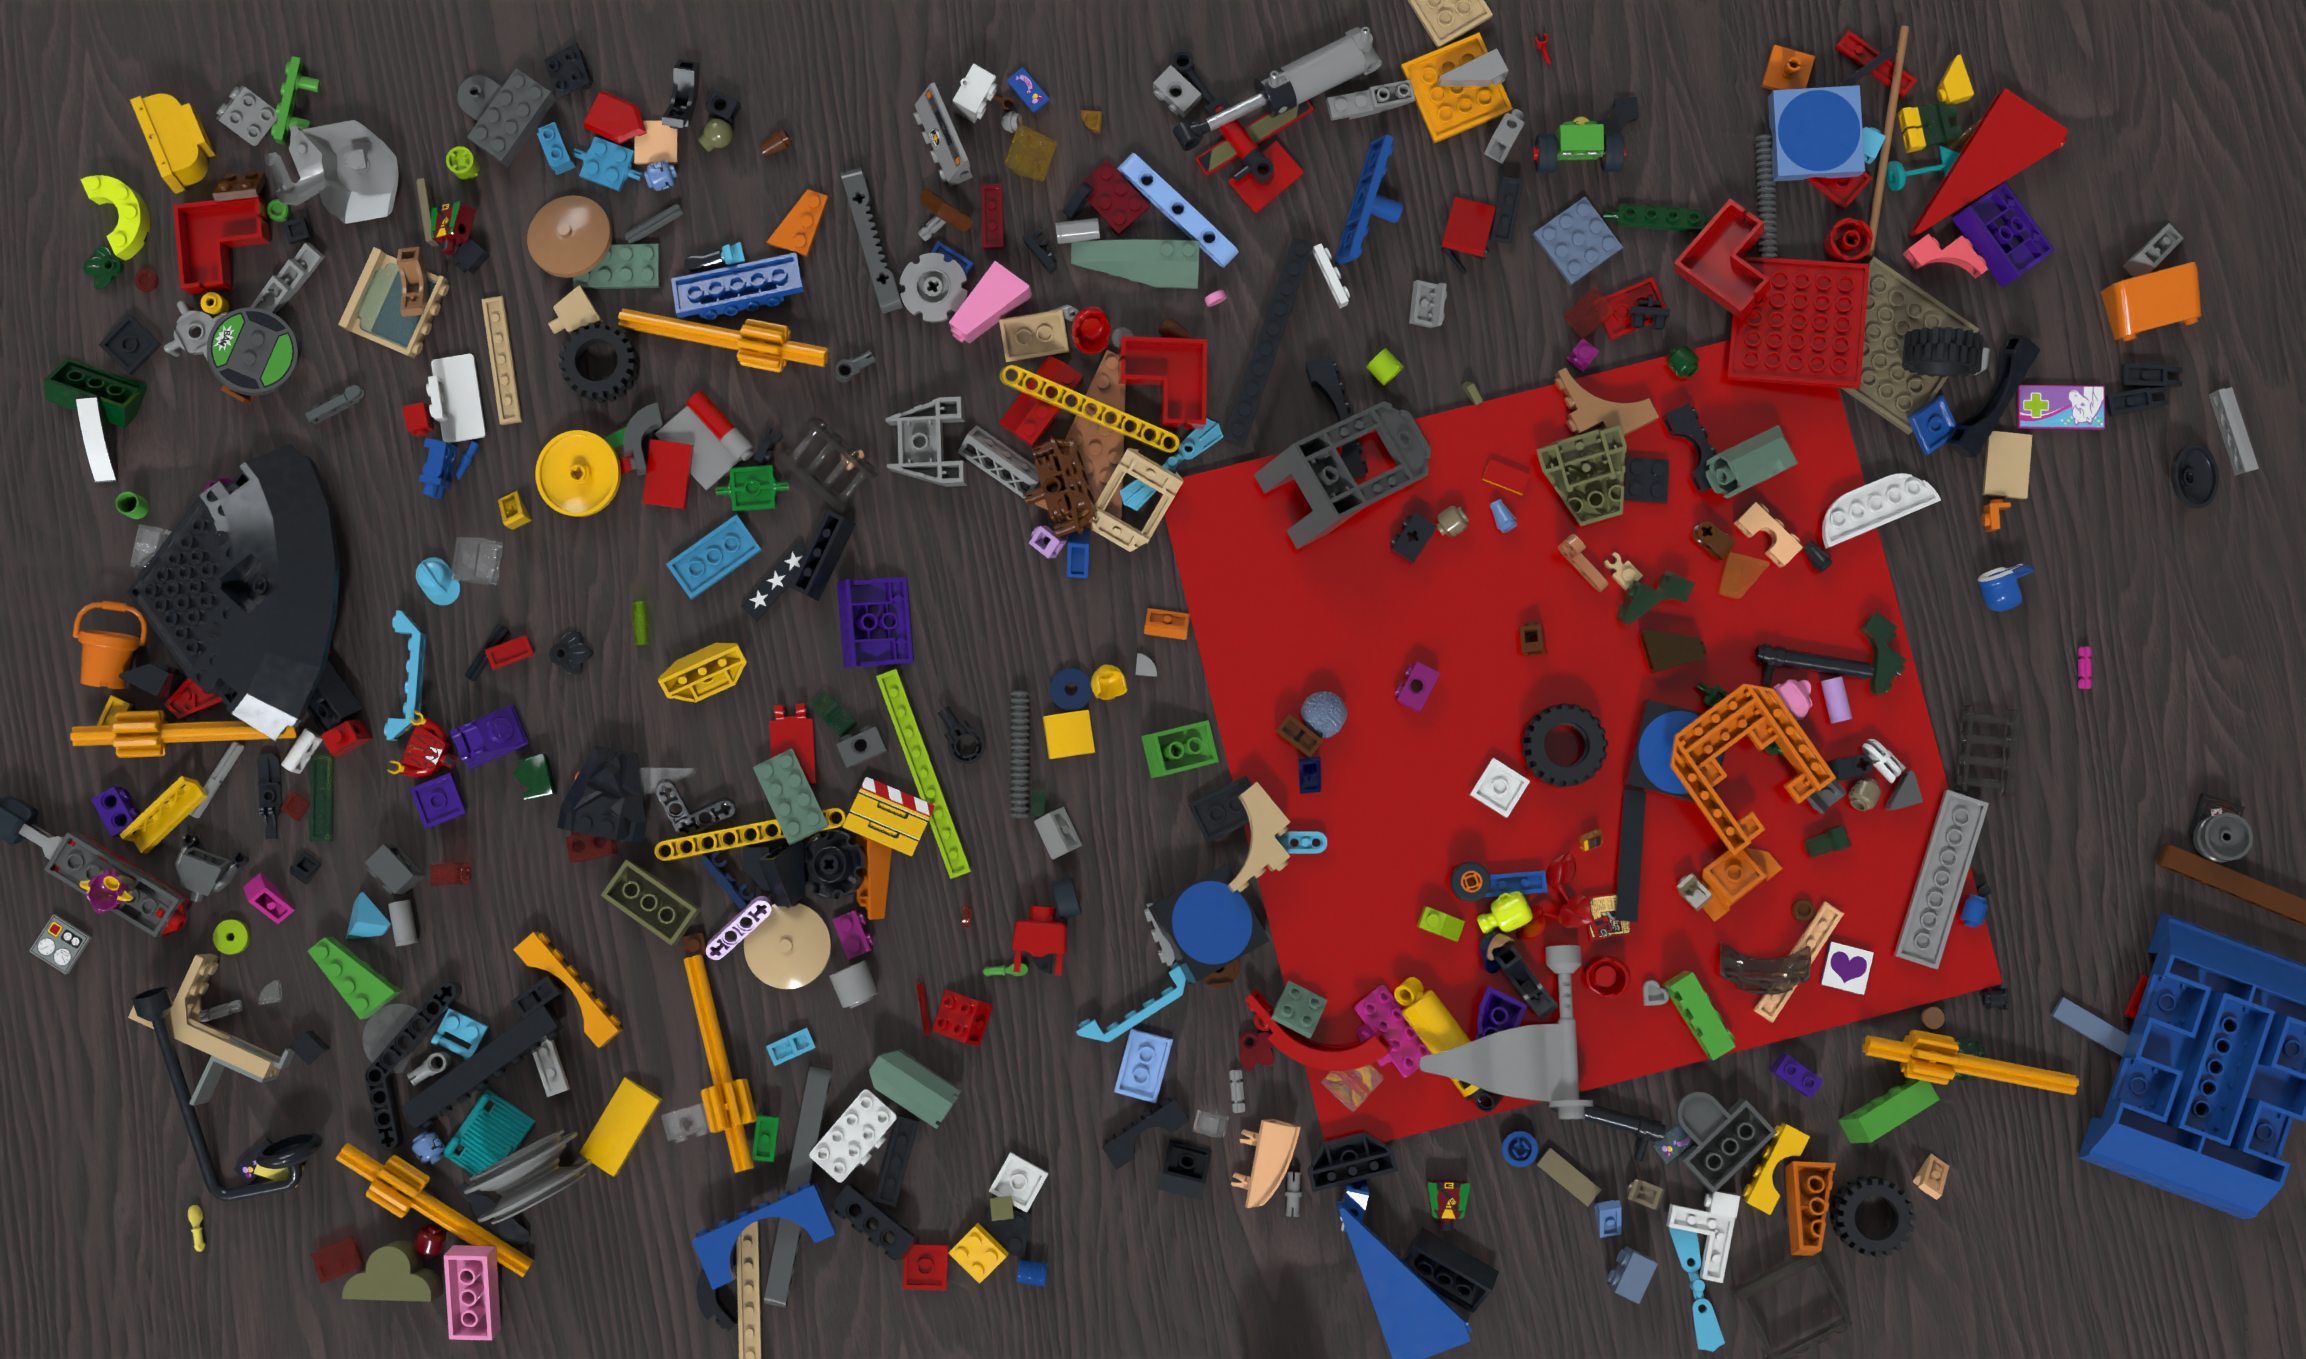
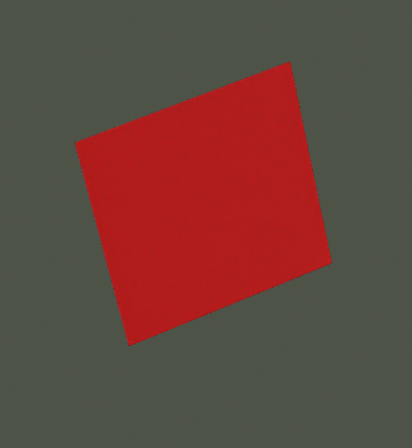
M1731 340L1692 349L1699 357L1698 365L1700 367L1689 378H1679L1667 365L1669 357L1664 356L1574 379L1588 393L1606 401L1634 403L1649 398L1659 418L1624 436L1627 445L1625 458L1669 460L1666 504L1624 501L1623 514L1584 526L1579 525L1563 499L1543 473L1536 449L1552 444V442L1576 435L1575 432L1570 431L1566 422L1568 420L1567 416L1574 411L1567 407L1564 400L1566 396L1563 390L1560 391L1557 388L1556 384L1485 401L1477 406L1473 404L1414 419L1431 448V456L1427 462V467H1429L1428 475L1363 508L1329 534L1299 549L1295 547L1287 530L1313 510L1294 479L1264 493L1254 474L1281 453L1182 477L1184 482L1164 516L1232 782L1246 775L1251 785L1258 782L1290 821L1286 832H1321L1327 838V847L1323 852L1317 854H1289L1291 856L1287 859L1289 864L1282 870L1278 871L1275 869L1271 872L1265 866L1264 868L1267 871L1257 878L1284 986H1286L1288 981H1291L1328 1000L1311 1038L1298 1033L1299 1035L1312 1042L1328 1046H1347L1361 1042L1356 1030L1365 1023L1355 1011V1005L1380 985H1385L1396 1000L1394 995L1396 988L1407 978L1415 977L1421 981L1424 988L1423 993L1433 990L1471 1042L1476 1040L1479 1005L1487 986L1526 1004L1504 975L1495 959L1489 960L1487 958L1489 944L1494 936L1499 933L1514 939L1513 947L1523 957L1530 971L1558 1006V974H1555L1546 965V947L1561 945L1581 946L1582 964L1571 974L1573 1018L1576 1020L1579 1092L1709 1059L1670 996L1665 1004L1643 1006L1642 985L1647 980H1654L1659 984L1660 988H1664L1662 984L1681 972H1693L1699 980L1702 989L1709 996L1714 1010H1717L1723 1019L1722 1024L1725 1029H1729L1735 1038L1733 1043L1736 1047L1723 1055L1966 994L2002 983L1985 918L1983 925H1978L1977 928L1966 926L1964 921L1961 920L1966 899L1969 898L1970 894L1979 896L1971 866L1967 873L1938 970L1894 956L1944 791L1949 790L1877 527L1829 548H1825L1823 542L1822 525L1828 508L1840 496L1865 486L1839 388L1727 380ZM1689 403L1697 411V421L1700 427L1703 426L1708 435L1706 439L1709 445L1714 447L1717 454L1779 425L1799 463L1728 499L1723 497L1725 494L1722 492L1718 494L1713 489L1698 494L1690 477V474L1697 465V451L1687 439L1671 437L1662 417L1666 413ZM1598 425L1588 431L1595 430L1601 427L1600 425ZM1376 430L1356 439V441H1360L1362 447L1361 461H1365L1368 468L1365 481L1356 483L1357 486L1397 467ZM1342 446L1336 449L1340 456L1342 452ZM1490 459L1531 474L1523 495L1482 480ZM1500 499L1517 518V526L1505 533L1497 529L1490 504ZM1753 503H1761L1769 510L1768 514L1773 519L1777 518L1784 524V529L1789 534L1792 533L1799 538L1801 546L1804 547L1807 543L1813 541L1832 556L1830 559L1833 561V564L1819 573L1813 569L1807 556L1801 549L1785 566L1780 568L1765 554L1772 544L1770 534L1759 530L1754 536L1748 538L1734 522ZM1454 505L1457 508L1462 507L1470 520L1467 522V529L1453 538L1447 534L1442 535L1438 528H1436L1412 565L1391 552L1393 548L1390 544L1396 534H1402L1405 529L1402 527V524L1408 515L1413 517L1415 512L1436 525L1439 523L1437 519L1438 514ZM1703 522H1711L1722 532L1732 537L1736 543L1725 558L1719 560L1693 539L1692 531L1695 526ZM1704 528V529H1702V530H1703V534H1702V535H1703V536H1706L1705 532H1706L1707 530ZM1414 533L1408 535L1409 542L1415 540L1416 535ZM1571 534H1575L1585 544L1586 548L1581 553L1607 580L1609 585L1601 592L1597 591L1559 551L1558 546ZM1614 552L1620 555L1623 564L1629 561L1643 575L1628 591H1625L1612 577L1615 571L1606 568L1603 563L1608 560L1610 564H1615L1616 560L1612 556ZM1529 622L1541 624L1545 631L1548 654L1526 657L1522 653L1519 627H1523ZM1648 629L1699 637L1700 642L1703 641L1706 648L1705 659L1651 674L1639 632ZM1534 636V637L1531 639V642H1537V641H1538V637H1537V636ZM1763 643L1771 644L1772 647L1778 645L1784 646L1785 649L1870 663V665L1874 666V674L1872 678L1867 680L1786 666L1781 668L1774 667L1770 688L1773 689L1778 683L1783 684L1790 679L1797 682L1801 680L1809 681L1811 684L1809 697L1813 705L1809 708L1805 717L1797 720V723L1828 765V761L1865 755L1862 751L1863 744L1868 739H1875L1906 767L1904 771L1911 770L1915 773L1923 802L1892 811L1885 810L1884 807L1904 771H1901L1896 780L1890 783L1873 766L1872 770L1867 774L1839 781L1838 783L1847 793L1832 804L1825 813L1820 814L1811 806L1807 799L1796 804L1785 789L1784 785L1798 775L1787 758L1780 753L1771 756L1764 750H1758L1754 743L1744 736L1725 751L1722 769L1727 774V777L1717 784L1716 793L1736 821L1748 812L1755 814L1765 830L1753 838L1751 843L1745 848L1769 852L1783 869L1768 881L1764 879L1732 904L1730 911L1714 922L1703 908L1697 912L1679 895L1676 888L1678 882L1684 876H1689L1693 873L1702 884L1703 869L1729 849L1697 804L1679 800L1664 793L1649 792L1623 785L1629 756L1635 745L1636 728L1643 701L1650 699L1704 713L1710 708L1703 703L1705 694L1695 688L1700 681L1710 688L1718 685L1729 694L1742 684L1762 686L1765 665L1756 662L1754 656L1757 645H1763ZM1417 661L1441 673L1419 713L1396 702L1398 696L1395 695L1399 684L1402 683L1404 685L1408 678L1405 676L1409 665H1415ZM1843 677L1853 719L1831 724L1821 681ZM1414 680L1410 684L1414 692H1420L1422 686L1419 681ZM1321 691L1332 692L1345 703L1348 710L1347 718L1338 733L1332 737L1321 738L1324 741L1311 758L1308 759L1277 735L1275 731L1288 714L1304 725L1300 711L1306 698L1313 695V693ZM1561 703L1576 704L1582 709L1591 711V715L1593 717L1597 716L1601 721L1599 724L1601 728L1604 727L1606 734H1604L1605 740H1608V746L1605 749L1607 756L1602 762L1603 766L1591 779L1570 787H1555L1554 785L1543 783V780L1536 778L1532 770L1527 768L1525 765L1527 762L1525 757H1522L1521 752L1523 751V745H1521V739L1524 737L1523 731L1530 723L1531 718L1541 710ZM1559 725L1552 728L1546 735L1544 749L1546 755L1553 763L1569 766L1581 758L1584 751V742L1581 734L1575 728L1568 725ZM1492 758H1495L1530 781L1507 818L1469 795ZM1864 762L1857 764V768L1865 766ZM1872 778L1878 783L1881 789V796L1873 809L1866 811L1857 810L1851 805L1848 794L1856 780ZM1623 791L1646 792L1637 922H1632L1633 935L1589 941L1587 925L1567 928L1562 926L1558 919L1545 917L1547 919V926L1544 932L1534 939L1519 940L1516 937V929L1506 933L1499 926L1494 928L1491 933L1484 934L1477 918L1481 914L1491 913V904L1499 896L1483 897L1478 901L1468 902L1454 895L1450 886L1451 874L1457 866L1463 863L1475 862L1481 864L1487 869L1489 875L1545 871L1546 873L1550 864L1566 853L1572 854L1576 862V874L1573 880L1568 884H1563V889L1569 898L1576 895L1589 897L1615 893ZM1250 823L1244 825L1250 848L1251 831ZM1600 835L1601 845L1585 851L1584 841ZM1291 839V846L1296 847L1298 840ZM1313 839L1312 845L1314 847H1318L1320 845V841L1318 839ZM1547 881V892L1523 894L1529 907L1539 905L1543 908V913L1549 912L1559 915L1561 907L1568 903L1560 892L1558 885L1551 886ZM1799 899L1809 900L1814 905L1815 916L1823 902H1827L1844 913V915L1774 1022L1771 1023L1753 1011V1009L1813 919V917L1808 921L1795 919L1791 912L1792 905ZM1424 906L1465 921L1458 942L1416 927ZM1829 942L1874 952L1864 995L1820 984ZM1504 945L1502 947L1494 948L1492 950V954H1496L1498 951L1504 948ZM1600 956L1617 957L1629 968L1631 974L1629 988L1620 996L1604 997L1598 995L1586 985L1584 976L1587 967ZM1397 1002L1402 1010L1406 1007ZM1527 1006L1519 1027L1558 1024L1560 1009L1559 1007L1541 1020ZM1391 1061L1383 1066H1380L1378 1062L1368 1065L1373 1074L1372 1081L1374 1087L1371 1090L1363 1083V1075L1358 1069L1336 1071L1344 1080L1333 1082L1345 1085L1349 1089L1351 1097L1352 1087L1363 1096L1358 1105L1354 1103L1353 1099H1351V1104H1349L1328 1084L1332 1082L1327 1078L1331 1071L1305 1065L1324 1141L1366 1131L1381 1142H1387L1543 1102L1504 1096L1491 1112H1483L1476 1106L1475 1097L1467 1101L1449 1077L1423 1072L1418 1068L1414 1073L1405 1078Z

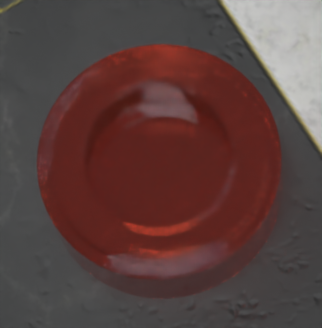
M141 270L136 274L134 282L141 291L152 292L158 286V277L149 270Z
M962 906L961 928H969L971 907Z

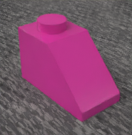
M261 873L243 887L248 902L277 924L295 911L279 889Z

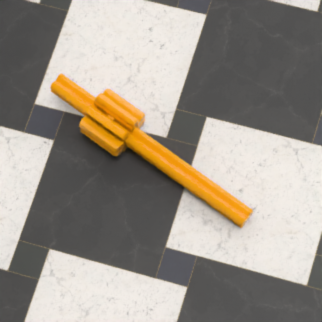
M623 308L622 312H619L618 326L620 328L739 350L737 359L742 366L779 373L782 372L783 366H786L788 360L825 367L829 358L828 348L790 341L791 330L786 325L747 319L745 325H742L741 330L737 331Z
M162 710L117 712L114 716L115 723L112 725L72 727V733H70L73 746L113 745V747H116V755L119 758L164 756L167 752L166 744L174 742L272 739L244 721L168 723V721H165L166 715ZM287 725L285 733L281 734L277 739L298 738L299 725L296 728Z
M700 954L687 957L683 960L714 1086L705 1088L700 1092L711 1133L725 1130L734 1171L738 1173L754 1168L744 1125L755 1122L757 1116L748 1080L738 1079L733 1081L703 956Z
M1911 1030L1909 1035L1905 1036L1903 1042L1867 1035L1862 1046L1865 1055L1901 1062L1900 1070L1904 1072L1906 1078L1946 1085L1949 1083V1079L1953 1080L1956 1073L2070 1095H2075L2077 1093L2076 1087L2079 1086V1078H2076V1075L1957 1053L1959 1046L1957 1042H1954L1953 1037L1919 1030Z
M347 1143L336 1157L337 1161L372 1182L366 1192V1197L399 1218H403L412 1207L472 1246H496L497 1262L522 1278L532 1265L534 1260L423 1191L430 1177L398 1156L393 1155L385 1165H382Z

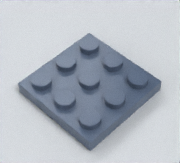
M1583 197L1533 233L1534 238L1570 286L1623 248L1586 197Z

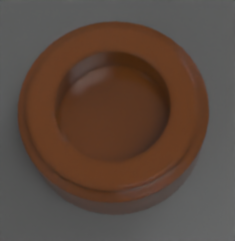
M1799 899L1793 903L1791 912L1795 919L1808 921L1814 916L1815 908L1809 900Z

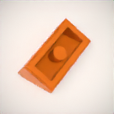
M1147 608L1144 634L1186 640L1190 614Z

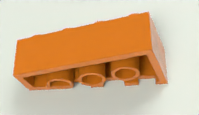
M1793 1161L1785 1166L1791 1255L1813 1256L1822 1250L1826 1226L1825 1218L1829 1208L1828 1200L1830 1190H1832V1176L1836 1163Z

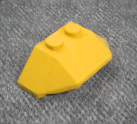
M714 643L676 660L658 678V682L667 698L698 702L736 685L747 661L737 643Z

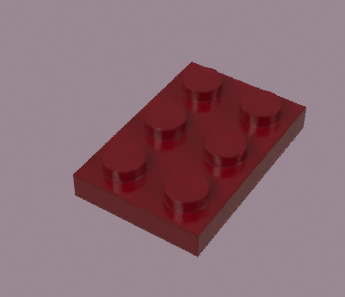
M1108 160L1076 187L1077 190L1083 182H1087L1094 188V192L1087 202L1118 236L1150 208V205Z

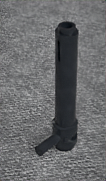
M1765 643L1757 645L1754 660L1761 665H1765L1761 687L1770 688L1774 667L1781 668L1782 666L1866 680L1872 678L1874 674V666L1868 662L1785 649L1784 646L1778 645L1772 647L1771 644Z
M1594 1104L1591 1107H1584L1585 1119L1582 1120L1632 1133L1635 1137L1640 1138L1634 1159L1638 1161L1643 1160L1649 1141L1661 1142L1664 1138L1666 1126L1661 1124V1121L1655 1119L1650 1121L1648 1117L1641 1115L1636 1117ZM1551 1108L1552 1111L1558 1113V1108Z

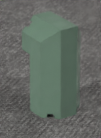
M1777 425L1708 459L1707 465L1710 464V467L1706 471V477L1713 491L1718 494L1722 492L1725 494L1723 497L1728 499L1778 475L1799 462L1780 426Z
M902 1049L882 1053L869 1070L873 1086L876 1090L936 1129L958 1098L957 1096L962 1092L961 1089L916 1061V1058Z

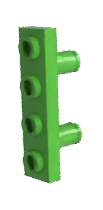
M292 56L291 62L286 64L285 74H287V80L281 86L283 98L282 102L277 104L276 115H278L277 123L273 124L271 135L274 136L273 138L276 143L286 145L290 127L296 125L302 130L312 126V121L293 117L292 115L298 90L301 88L319 92L321 86L319 79L302 76L304 63L301 58Z

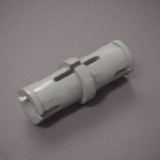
M1287 1171V1191H1285V1196H1287L1286 1216L1289 1217L1292 1215V1207L1294 1208L1293 1217L1300 1216L1299 1202L1300 1197H1302V1192L1300 1191V1171H1295V1180H1293V1171Z

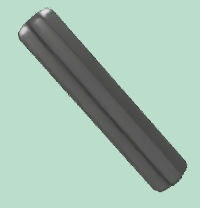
M674 204L627 232L624 236L629 244H634L683 215V211L678 204Z

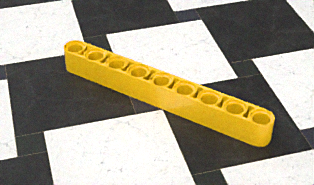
M1006 366L1000 371V380L1005 385L1156 450L1170 453L1176 451L1179 447V438L1175 434L1018 366ZM1008 369L1015 372L1016 377L1014 381L1007 380L1005 374ZM1028 378L1034 379L1036 383L1033 390H1029L1026 387L1025 383ZM1049 386L1055 390V396L1052 399L1048 398L1045 393ZM1068 395H1072L1075 399V404L1072 407L1067 406L1065 402ZM1088 403L1092 404L1095 408L1092 415H1088L1085 412V406ZM1107 412H1111L1114 415V421L1111 424L1105 421ZM1127 420H1130L1134 425L1131 432L1125 430L1124 425ZM1146 429H1150L1153 432V437L1150 441L1144 437ZM1166 437L1172 440V446L1169 449L1165 448L1163 443Z
M839 808L822 810L829 827L818 832L843 827L847 818V813ZM835 812H840L842 815V821L839 824L832 822V815ZM777 819L662 841L656 845L655 855L660 860L671 861L785 839V836ZM775 824L778 827V833L772 837L768 833V828L770 825ZM751 828L755 829L757 833L756 838L752 841L747 838V831ZM730 832L735 835V842L731 845L727 844L725 840L726 835ZM710 836L714 840V845L712 848L707 849L704 841ZM686 841H690L693 845L689 853L683 850V844ZM665 845L671 848V854L668 857L662 855V848Z

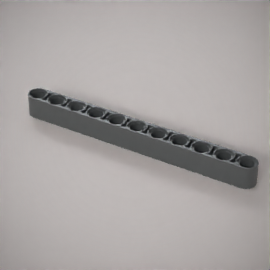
M810 1067L785 1189V1192L789 1191L790 1194L797 1192L798 1186L807 1182L811 1184L815 1161L810 1158L809 1154L820 1141L832 1070ZM780 1218L764 1297V1304L785 1308L789 1300L803 1228L796 1222L786 1218Z

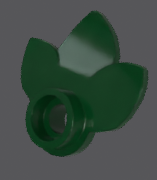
M100 246L95 248V257L88 259L83 266L86 274L94 276L95 289H103L109 286L113 277L121 274L124 269V264L119 257L112 255L110 249Z

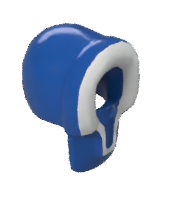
M2019 564L2011 568H1996L1980 575L1977 583L1985 605L1990 610L2003 612L2021 604L2022 596L2017 578L2034 572V568L2031 565Z

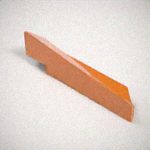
M856 835V844L863 845L868 861L867 869H863L861 872L865 879L857 890V902L860 906L866 907L869 920L884 919L892 848L862 835Z

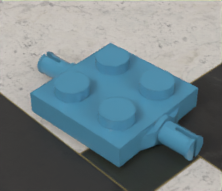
M595 136L587 152L577 148L573 150L572 157L583 160V167L579 174L583 179L621 192L623 184L628 177L639 181L642 180L643 173L632 169L635 154L633 150Z

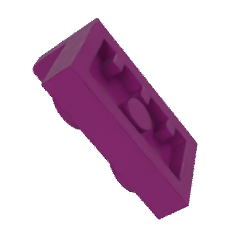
M853 910L832 919L848 960L873 950L874 940L870 932L866 933L864 925L867 923L862 912L859 913L858 910Z

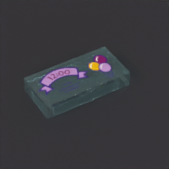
M1677 1125L1664 1136L1661 1142L1657 1141L1652 1147L1664 1163L1667 1164L1692 1145L1694 1141L1680 1125Z

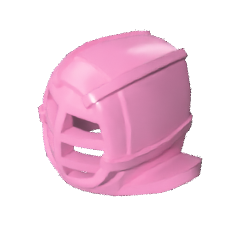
M1790 679L1783 684L1778 683L1773 687L1795 720L1803 719L1809 708L1813 705L1809 697L1811 692L1809 681L1801 680L1797 682Z

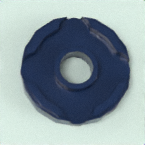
M1067 668L1059 671L1053 677L1050 684V695L1053 702L1059 708L1066 711H1077L1084 708L1093 694L1090 678L1083 671L1076 668ZM1068 684H1075L1078 691L1075 695L1069 696L1066 694L1065 688Z

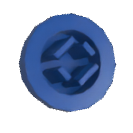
M1514 1131L1505 1137L1502 1143V1154L1508 1163L1516 1167H1526L1535 1160L1538 1146L1534 1137L1528 1132Z

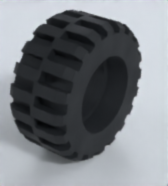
M1568 703L1553 705L1533 716L1530 723L1525 727L1523 731L1524 737L1521 739V745H1523L1522 757H1525L1527 768L1532 770L1536 778L1543 780V783L1551 784L1555 787L1579 785L1595 776V773L1603 766L1602 762L1607 756L1605 749L1608 746V740H1605L1604 736L1606 731L1604 727L1601 728L1599 724L1601 721L1597 716L1593 717L1588 709H1582L1579 705H1569ZM1559 725H1568L1575 728L1581 734L1584 742V751L1581 758L1569 766L1553 763L1546 755L1544 749L1546 735L1552 728Z

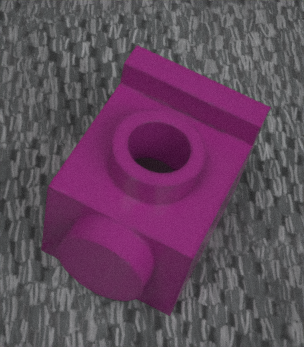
M1582 339L1566 360L1580 372H1583L1600 351L1585 339Z

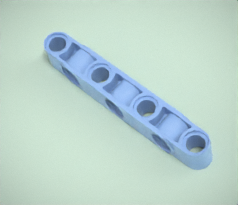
M1132 153L1117 168L1135 188L1192 241H1199V247L1218 265L1224 268L1239 253L1237 248L1135 153ZM1144 178H1150L1153 182L1150 185H1144L1141 181ZM1180 206L1184 211L1181 214H1175L1172 209ZM1206 235H1212L1215 240L1212 243H1206L1203 238Z

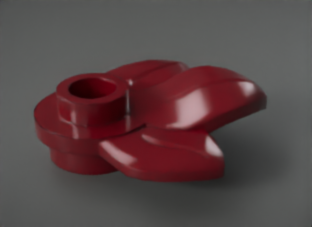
M1245 1031L1241 1034L1239 1045L1242 1050L1239 1059L1242 1066L1248 1072L1254 1069L1256 1062L1265 1066H1272L1274 1064V1055L1270 1049L1274 1045L1267 1039L1270 1033L1262 1032L1257 1034L1254 1031ZM1249 1037L1254 1040V1043L1250 1046L1245 1042Z

